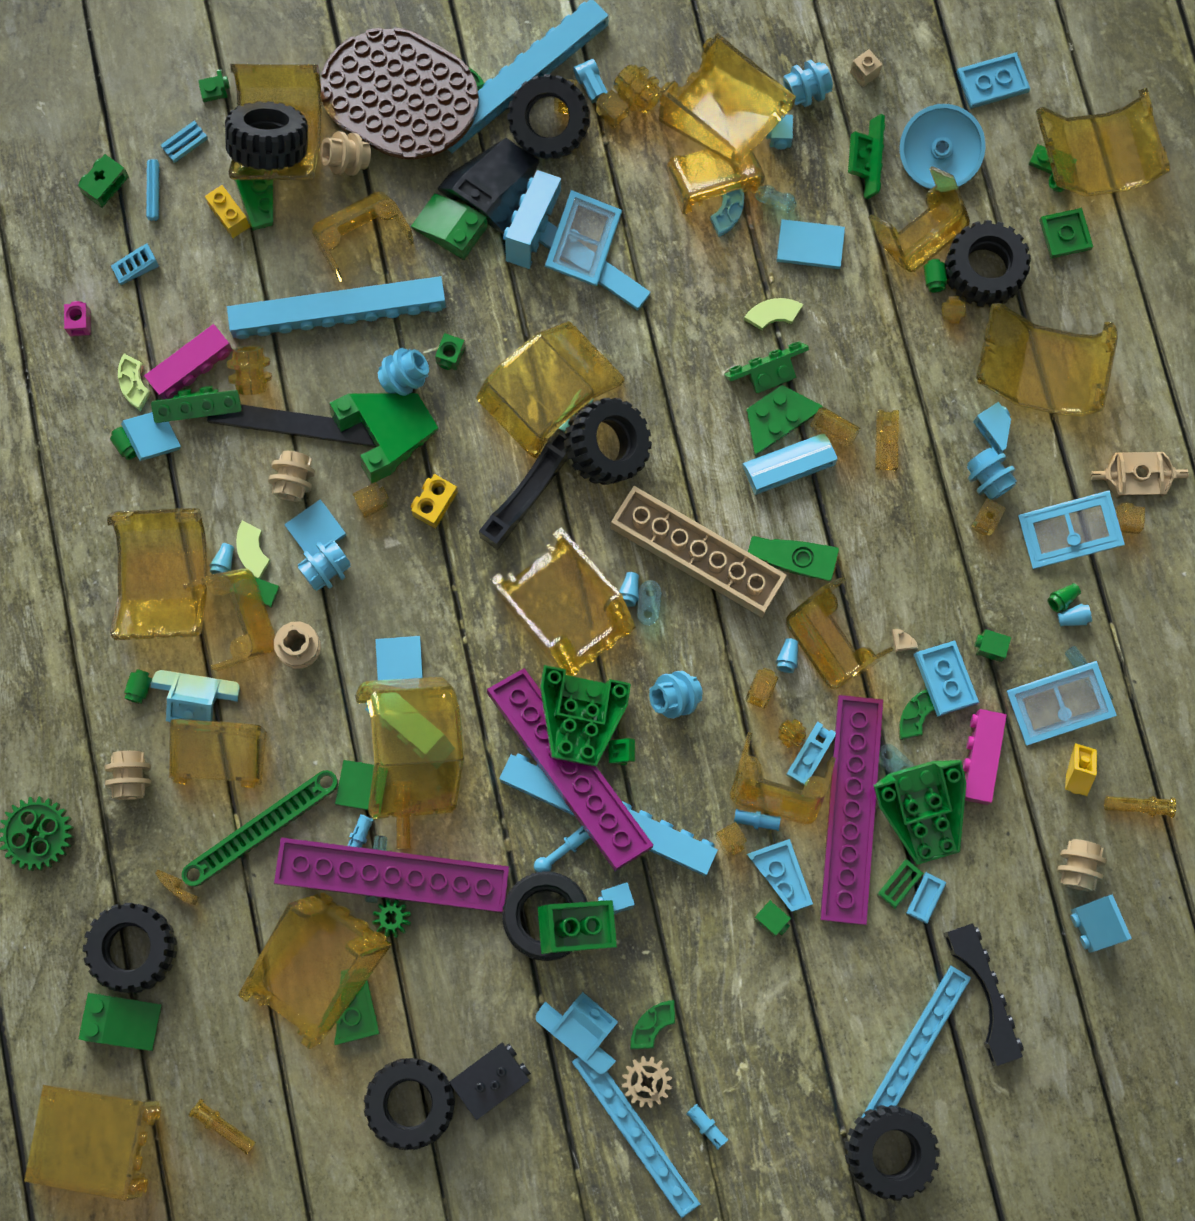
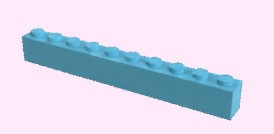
M594 0L581 3L577 11L572 15L565 16L561 24L556 28H551L540 41L536 40L528 51L520 53L512 64L504 66L495 78L488 79L478 91L479 106L472 126L464 137L448 150L451 153L455 152L509 107L510 101L513 100L515 91L522 87L521 84L525 81H531L532 77L550 74L608 26L609 15Z
M439 276L227 306V313L232 337L246 339L251 335L268 336L273 332L289 333L294 329L310 330L315 326L332 327L337 323L353 324L358 320L374 321L379 317L396 318L401 314L417 315L422 311L438 312L446 308L442 277Z
M518 753L516 756L510 755L499 778L500 782L575 816L538 764L536 766L529 763V758ZM623 802L654 846L649 851L706 877L718 849L714 848V843L702 839L700 842L693 838L694 834L683 829L681 832L672 829L673 825L664 820H661L659 823L652 819L653 816L642 810L637 813L631 810V805Z

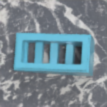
M147 243L120 259L111 267L120 285L159 267ZM147 256L148 261L145 262L142 257ZM139 259L141 265L137 267L135 261ZM130 263L134 268L131 272L127 266ZM122 267L124 268V270H125L126 273H127V274L124 275V276L122 275V273H121V271H120V268H122Z

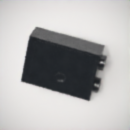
M503 1042L449 1081L475 1120L481 1118L530 1081L528 1078L531 1074L524 1063L519 1065L514 1057L517 1053L510 1043L506 1046Z

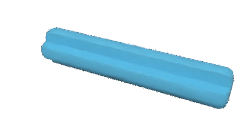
M149 159L147 161L146 217L150 221L159 219V162L156 159Z

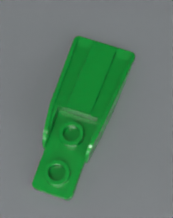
M753 536L748 552L762 561L768 562L769 565L791 574L831 581L839 548L803 541L770 540Z

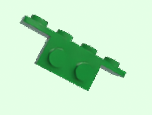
M879 114L870 120L869 135L855 131L850 137L848 173L865 179L864 198L867 199L878 194L881 189L883 138L886 127L885 115Z
M801 342L791 343L788 345L789 348L785 350L771 351L769 356L762 359L761 357L751 359L749 364L742 367L741 365L734 366L724 376L727 380L733 381L749 374L755 393H760L797 378L790 358L808 351L809 347Z
M212 386L199 388L200 391L191 392V389L180 390L172 399L151 402L154 422L162 423L240 412L242 407L239 391L219 392V388L213 389Z

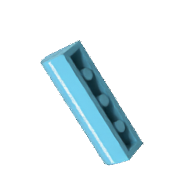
M822 433L742 463L754 495L832 467L836 465L838 458L830 440Z

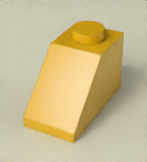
M1075 743L1066 773L1065 790L1087 796L1097 775V750Z

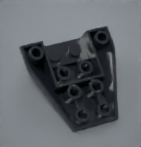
M504 138L452 171L437 189L454 201L459 197L487 217L488 225L504 235L505 229L507 227L510 228L512 224L511 218L514 211H518L520 207L519 202L522 194L527 193L529 179L531 177L534 178L539 165V159L509 139Z

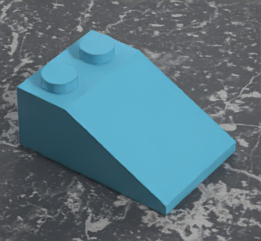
M1113 895L1071 909V921L1076 928H1079L1082 935L1080 936L1081 944L1084 949H1088L1089 953L1132 939Z

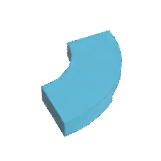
M741 182L721 190L722 205L716 213L710 216L718 237L729 232L736 225L742 214L744 191Z

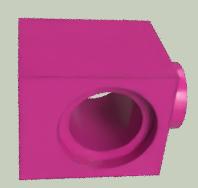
M73 301L71 304H64V329L69 336L91 335V310L86 303ZM82 315L79 320L73 321L75 316Z

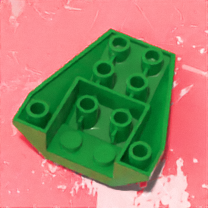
M544 665L540 691L551 758L596 767L628 706L631 684L612 679L602 683L565 675L566 669Z
M961 760L927 762L890 773L873 785L879 808L917 865L960 852L967 783Z

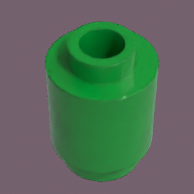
M939 259L929 260L923 266L926 287L931 293L942 292L946 289L945 285H947L945 263L940 262Z
M123 427L114 429L111 433L110 441L121 457H125L126 460L135 458L137 455Z
M136 669L135 673H130L124 691L126 694L124 699L142 704L143 699L147 697L152 678L148 677V672Z

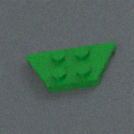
M783 385L754 403L746 411L754 455L757 456L823 411L824 407Z

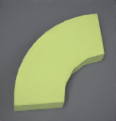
M785 298L766 300L753 307L746 314L744 320L760 330H763L768 324L778 321L792 324L802 309L803 304Z
M123 354L118 367L120 388L127 401L141 412L152 394L142 383L141 373L144 365L140 361Z
M242 520L236 538L238 555L245 568L254 577L260 579L270 563V559L260 549L262 531Z

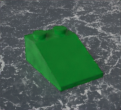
M436 193L433 194L411 225L412 229L462 260H465L488 227L486 216L465 204Z
M613 900L549 904L537 907L541 954L617 947Z
M88 993L78 1040L153 1051L162 1004Z

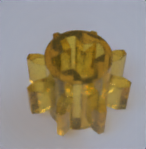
M959 296L948 297L947 302L942 303V318H947L949 324L959 323V320L966 316L965 301H960Z
M794 719L792 722L786 720L779 727L780 736L778 738L782 740V744L789 748L792 744L797 747L806 738V728L797 719Z

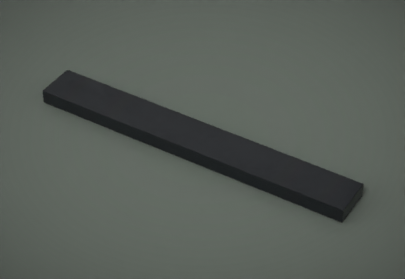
M242 404L240 412L207 417V422L212 424L376 447L362 422L340 432L335 421L330 417Z

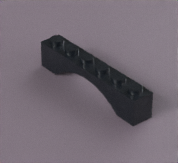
M559 428L546 443L521 483L479 530L480 538L496 550L502 546L568 460L566 453H569L568 447H565L564 444L567 436Z
M972 923L943 933L951 955L972 971L985 993L989 1009V1026L984 1045L992 1066H999L1022 1058L1021 1052L1024 1051L1021 1040L1015 1037L1013 1031L1015 1024L1011 1015L1008 1016L1006 1013V999L1002 993L999 994L996 985L999 984L996 973L990 970L988 964L990 957L987 950L981 946L980 940H982L979 928L974 927Z

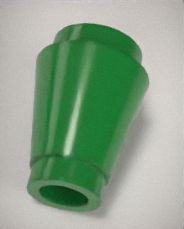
M1072 583L1052 592L1047 602L1053 611L1057 613L1063 612L1081 594V590L1077 584Z

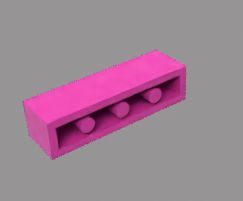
M213 324L145 374L144 377L162 400L172 399L184 386H190L200 374L209 372L216 362L226 359L233 349L227 339Z
M979 709L976 715L973 714L971 717L970 727L973 728L972 736L968 737L966 749H969V756L964 759L963 763L967 782L965 801L984 805L992 803L1007 714Z

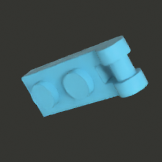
M818 721L786 774L803 786L807 785L835 737V731L823 728V724ZM817 735L825 738L823 743L815 739Z

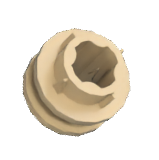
M337 131L331 138L323 140L320 151L321 162L323 165L329 166L334 174L340 175L345 172L349 176H355L360 169L365 170L369 166L371 158L370 145L362 141L357 133L351 132L346 135L345 132Z
M283 451L279 460H274L271 465L274 470L278 471V474L270 475L268 478V482L273 485L272 494L277 498L287 501H301L304 493L312 490V485L306 481V478H313L315 476V469L311 467L312 458L296 451Z
M301 621L290 622L283 625L277 631L274 638V649L279 659L286 666L294 669H303L312 665L318 659L321 652V642L316 631L309 624ZM297 639H303L306 642L301 646V650L297 652H292L290 649Z
M113 752L111 763L104 766L106 772L113 773V779L105 781V787L111 788L113 799L136 800L142 799L145 796V787L151 785V780L143 778V772L151 770V764L145 763L144 752Z
M1077 839L1069 841L1067 850H1061L1060 853L1062 857L1068 859L1067 865H1059L1057 871L1062 873L1061 883L1064 886L1088 892L1096 889L1097 881H1103L1104 879L1103 874L1096 872L1097 866H1105L1107 864V860L1102 857L1103 848H1101V845Z

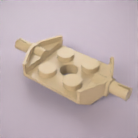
M1164 452L1115 453L1107 469L1104 471H1091V480L1106 481L1116 498L1120 495H1161V497H1164L1174 479H1188L1189 473L1188 469L1176 470ZM1136 469H1145L1147 476L1144 478L1139 477Z

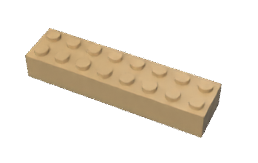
M633 486L611 521V529L761 618H763L787 576L636 486Z

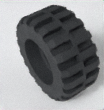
M544 74L541 77L535 76L532 77L531 81H525L521 84L522 87L513 94L514 98L509 103L510 111L507 113L510 123L509 129L515 141L528 153L542 159H559L561 156L571 154L575 148L578 149L582 140L586 138L588 127H590V108L579 88L571 81L558 75L552 76L551 74ZM545 97L558 98L566 105L569 112V122L566 129L558 136L551 138L538 135L530 124V111L533 105Z
M258 101L252 104L246 103L244 106L239 105L234 110L232 109L225 119L226 151L231 159L247 168L253 167L256 170L266 169V171H272V169L282 170L284 167H293L295 163H300L307 154V120L299 110H295L292 106H285L283 103L276 104L269 101L262 103Z
M985 220L983 224L978 221L972 223L971 228L969 226L963 228L961 233L957 234L945 259L946 277L950 279L948 283L950 288L957 290L955 294L959 298L965 297V302L969 304L976 302L978 307H984L985 304H988L989 307H995L998 302L1000 304L1008 302L1009 298H1013L1021 289L1030 270L1031 255L1027 254L1029 251L1027 243H1022L1024 239L1020 233L1016 235L1014 233L1015 229L1011 226L1006 228L1003 226L1004 223L999 221L996 224H992L991 220ZM977 250H989L996 253L1005 263V275L998 278H986L977 274L969 263V254Z
M609 397L597 400L579 408L575 412V416H572L568 422L570 426L565 430L567 440H564L565 447H568L569 453H566L568 460L571 459L574 470H579V475L584 479L589 478L591 483L609 485L632 478L645 467L644 462L648 461L650 457L648 450L651 449L652 441H649L651 433L650 429L647 430L646 427L648 423L645 418H641V412L637 408H631L632 404L628 401L622 402L620 398L610 399ZM601 422L609 425L618 437L619 453L615 461L607 458L598 446L597 429Z
M134 903L117 904L111 906V909L108 911H102L99 914L101 917L91 922L92 929L90 932L86 931L84 937L87 938L86 945H83V952H86L84 962L90 968L88 971L90 975L96 978L100 985L123 993H139L145 989L149 990L155 987L157 982H162L166 978L165 973L171 971L173 967L171 964L172 959L176 958L177 951H174V945H177L176 938L172 934L174 930L167 923V919L150 907ZM128 926H136L143 929L150 939V953L147 960L134 970H123L113 963L110 954L111 942L114 936L121 929Z
M403 1058L388 1063L381 1070L377 1071L372 1081L369 1082L367 1093L364 1095V1115L367 1117V1124L370 1130H373L376 1134L375 1136L385 1142L386 1145L398 1148L399 1150H416L435 1142L446 1132L454 1115V1090L448 1081V1077L437 1066L422 1059ZM405 1081H415L422 1084L428 1090L432 1100V1107L428 1117L421 1124L412 1127L398 1124L391 1117L388 1110V1098L391 1091L398 1084Z
M881 1105L877 1106L876 1110L869 1109L864 1112L865 1116L863 1118L858 1117L854 1121L857 1124L854 1130L849 1129V1142L845 1141V1149L848 1150V1154L845 1155L846 1163L850 1165L849 1171L856 1178V1182L870 1193L885 1200L889 1198L893 1201H901L902 1197L907 1199L913 1198L916 1191L919 1193L923 1192L926 1189L924 1184L926 1182L931 1183L934 1179L931 1175L933 1169L938 1170L939 1163L935 1161L936 1157H940V1149L936 1148L935 1144L938 1143L936 1135L932 1134V1127L929 1123L924 1122L923 1118L918 1114L894 1105L889 1107ZM890 1130H898L903 1132L910 1141V1159L907 1165L898 1173L892 1175L883 1174L875 1167L873 1162L874 1145L884 1133Z

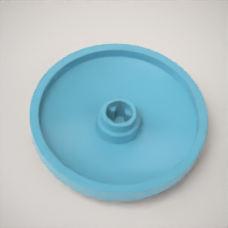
M951 104L932 105L915 114L904 128L900 140V159L906 173L920 186L935 191L952 190L967 183L979 170L985 156V136L977 119L967 110Z

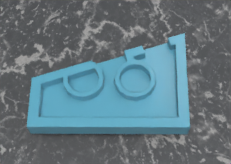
M790 839L747 854L791 912L813 905Z

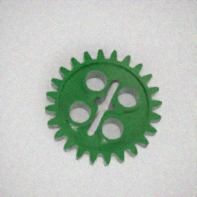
M38 796L36 802L34 798L29 797L28 804L21 799L20 807L12 805L14 812H5L8 820H0L5 825L4 828L0 829V832L4 834L3 837H0V842L5 843L0 847V850H8L4 857L7 859L13 857L11 863L16 865L20 862L19 868L25 869L28 864V870L34 871L35 866H37L38 870L42 871L44 864L51 868L52 860L59 863L58 855H67L63 850L64 847L72 846L67 843V839L74 838L73 835L68 834V831L74 829L73 826L67 825L71 817H63L67 810L64 808L59 810L60 804L56 802L52 805V800L49 798L44 803V799L41 796ZM33 813L34 821L27 825L25 819L27 815ZM54 821L55 829L48 833L46 829L47 824ZM38 831L40 834L37 837L32 835V832ZM24 835L25 843L22 846H18L17 838ZM45 842L47 848L44 853L39 854L38 846Z

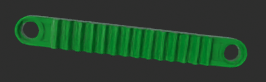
M323 770L187 864L182 870L183 881L189 886L197 887L214 875L219 874L237 859L243 857L244 854L249 853L253 848L266 841L267 838L273 836L274 833L280 831L283 827L296 820L297 817L303 815L304 812L310 810L321 800L333 793L338 787L337 776L331 771ZM325 776H330L333 780L332 786L329 788H322L320 785L321 779ZM191 869H198L200 872L199 879L190 881L188 879V872Z

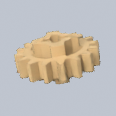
M642 1056L641 1063L634 1059L633 1068L626 1066L629 1074L622 1075L624 1079H627V1083L622 1084V1087H628L625 1096L632 1095V1103L639 1100L640 1107H643L644 1103L648 1102L649 1108H652L653 1101L660 1105V1097H668L665 1090L672 1089L670 1085H667V1081H670L672 1077L665 1075L669 1068L662 1069L661 1060L655 1064L654 1057H651L649 1062H646L645 1057ZM643 1066H652L657 1071L654 1073L646 1072ZM636 1071L638 1075L637 1083L631 1086V1078ZM640 1072L647 1078H653L651 1082L653 1092L647 1086H641L640 1083L643 1082V1076ZM662 1078V1088L658 1093L656 1083L657 1080ZM641 1090L646 1091L651 1098H642L636 1093Z

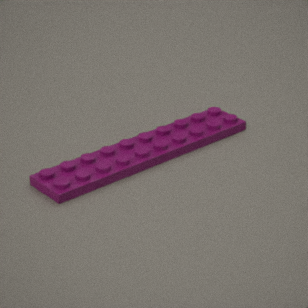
M525 668L487 689L488 696L614 871L619 870L653 848V843L597 767L551 758L541 691Z
M838 695L820 921L867 925L876 794L873 785L877 783L883 699Z
M281 838L274 884L502 913L509 866Z

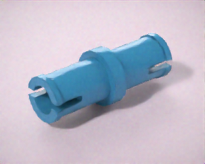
M736 809L734 824L754 826V829L760 827L779 831L781 817L761 814V811L753 813Z

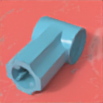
M594 59L573 67L577 81L580 85H583L592 103L602 102L608 97V92L600 78V72Z

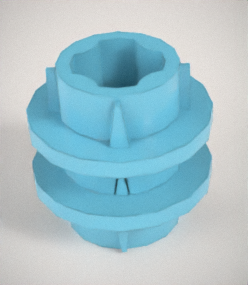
M812 60L805 62L804 70L798 65L791 67V73L784 75L783 85L786 95L792 104H802L804 107H807L812 103V96L818 102L825 100V94L832 91L833 81L826 64H821V62L814 63Z
M401 348L396 350L394 355L383 358L382 366L379 367L378 379L386 392L406 396L412 392L413 388L418 389L424 385L425 378L428 377L429 366L425 357L418 350Z
M993 447L979 453L967 463V468L971 473L968 480L970 482L979 480L981 486L976 490L979 495L985 493L990 501L1008 492L1017 482L1012 475L1016 470L1014 466L1005 469L1002 462L1007 458L1004 453L998 455Z
M333 540L324 546L318 542L316 546L319 552L314 556H311L308 551L304 552L303 554L306 559L298 564L299 570L316 591L325 585L328 589H331L333 586L329 580L335 575H338L341 580L345 579L346 577L343 572L351 567L350 561Z
M684 671L663 674L657 678L655 685L649 688V698L655 712L662 713L667 718L674 719L681 715H689L695 711L697 704L702 701L703 693L700 682L697 680V677L690 676Z

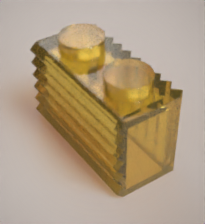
M825 407L818 409L810 424V427H814V430L818 429V432L833 438V441L837 440V443L840 442L845 447L851 446L861 430L860 427Z
M767 668L757 670L746 695V702L762 709L766 708L779 678L775 676L774 671Z

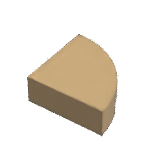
M900 629L892 630L895 652L918 649L917 642L908 633Z

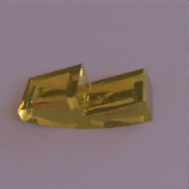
M157 869L155 874L170 892L183 901L196 905L199 897L179 889L182 882L181 879Z

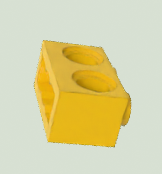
M223 185L204 196L209 208L232 238L250 228L247 217Z
M434 474L431 479L428 478L422 487L424 491L421 496H416L413 500L411 511L415 518L436 529L456 497L458 490L457 486ZM441 487L444 489V492L441 495H435L433 493L434 489ZM424 506H432L433 510L430 513L426 514L421 511Z

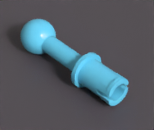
M583 826L568 838L564 837L565 843L548 857L538 858L534 862L535 872L551 871L552 864L571 849L573 852H576V848L590 838Z

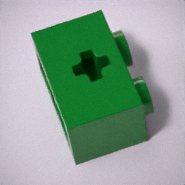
M104 154L94 162L93 168L89 173L81 177L78 187L84 196L103 208L129 176L123 166Z

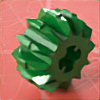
M386 899L387 907L385 908L379 903L377 906L382 910L381 913L373 912V915L379 917V919L372 921L373 925L381 924L376 930L378 933H381L386 928L384 933L386 938L390 936L391 931L394 938H398L397 930L399 929L405 934L406 930L402 925H411L410 921L404 920V918L410 917L411 913H402L406 910L407 905L403 904L399 907V900H395L392 906L391 901ZM390 913L392 915L394 913L397 914L395 917L397 921L394 924L392 922L390 924L387 923L389 920L387 916Z

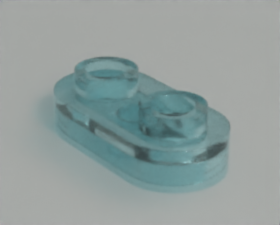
M770 185L759 186L755 194V198L758 201L787 213H793L797 206V201L792 194L776 191Z
M652 580L642 583L639 589L637 618L644 625H652L659 618L661 587ZM652 590L654 595L647 596L646 591ZM646 611L652 613V616L650 618H646L644 616V613Z
M885 744L880 747L879 765L889 774L900 771L902 767H914V764L895 746ZM886 751L892 754L891 759L885 758L884 753Z

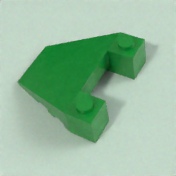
M349 393L329 403L330 414L340 432L362 422L376 445V448L360 455L361 467L371 484L391 475L396 470V467L403 461H406L417 447L420 448L439 429L418 393H410L406 396L399 395L398 393Z

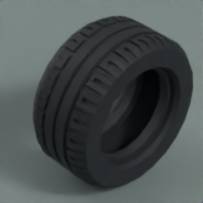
M551 871L536 872L522 878L510 889L503 905V927L511 944L523 955L540 961H554L566 957L572 952L541 954L540 941L527 935L522 927L520 916L523 905L528 898L544 891L558 893L568 903L588 901L581 888L567 876Z

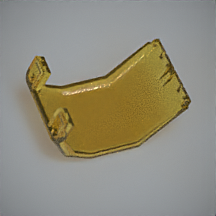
M230 64L231 73H234L237 106H244L246 103L252 104L258 101L262 103L269 101L276 104L283 103L285 106H292L295 110H299L306 118L308 124V150L300 163H295L290 168L284 167L282 170H256L253 167H244L241 163L238 164L232 159L228 170L229 177L232 180L314 179L321 150L322 94L319 66L316 64Z
M1147 88L1138 90L1139 98L1123 108L1102 114L1067 118L1045 107L1036 110L1055 183L1058 187L1082 197L1126 192L1146 186L1170 172V163L1165 147L1162 146L1153 116V106Z
M1001 303L991 304L988 318L990 322L987 323L984 337L985 342L983 343L980 356L981 362L978 365L976 375L977 382L1014 405L1057 415L1083 417L1104 410L1118 340V332L1113 322H1104L1103 332L1095 335L1075 334L1036 325Z
M566 321L536 333L503 360L485 379L476 399L530 456L538 458L548 438L563 423L592 399L621 386L625 381V377L572 322Z
M176 508L116 511L110 513L107 516V523L114 527L118 550V598L110 629L111 637L114 640H131V638L153 639L154 637L176 638L177 636L197 637V635H200L207 602V544L200 509Z
M443 677L375 680L362 683L358 687L355 697L357 704L368 703L371 716L374 769L368 810L372 819L389 818L390 815L393 818L411 816L412 813L414 816L431 815L433 812L436 814L452 813L457 807L464 763L461 714L455 689Z

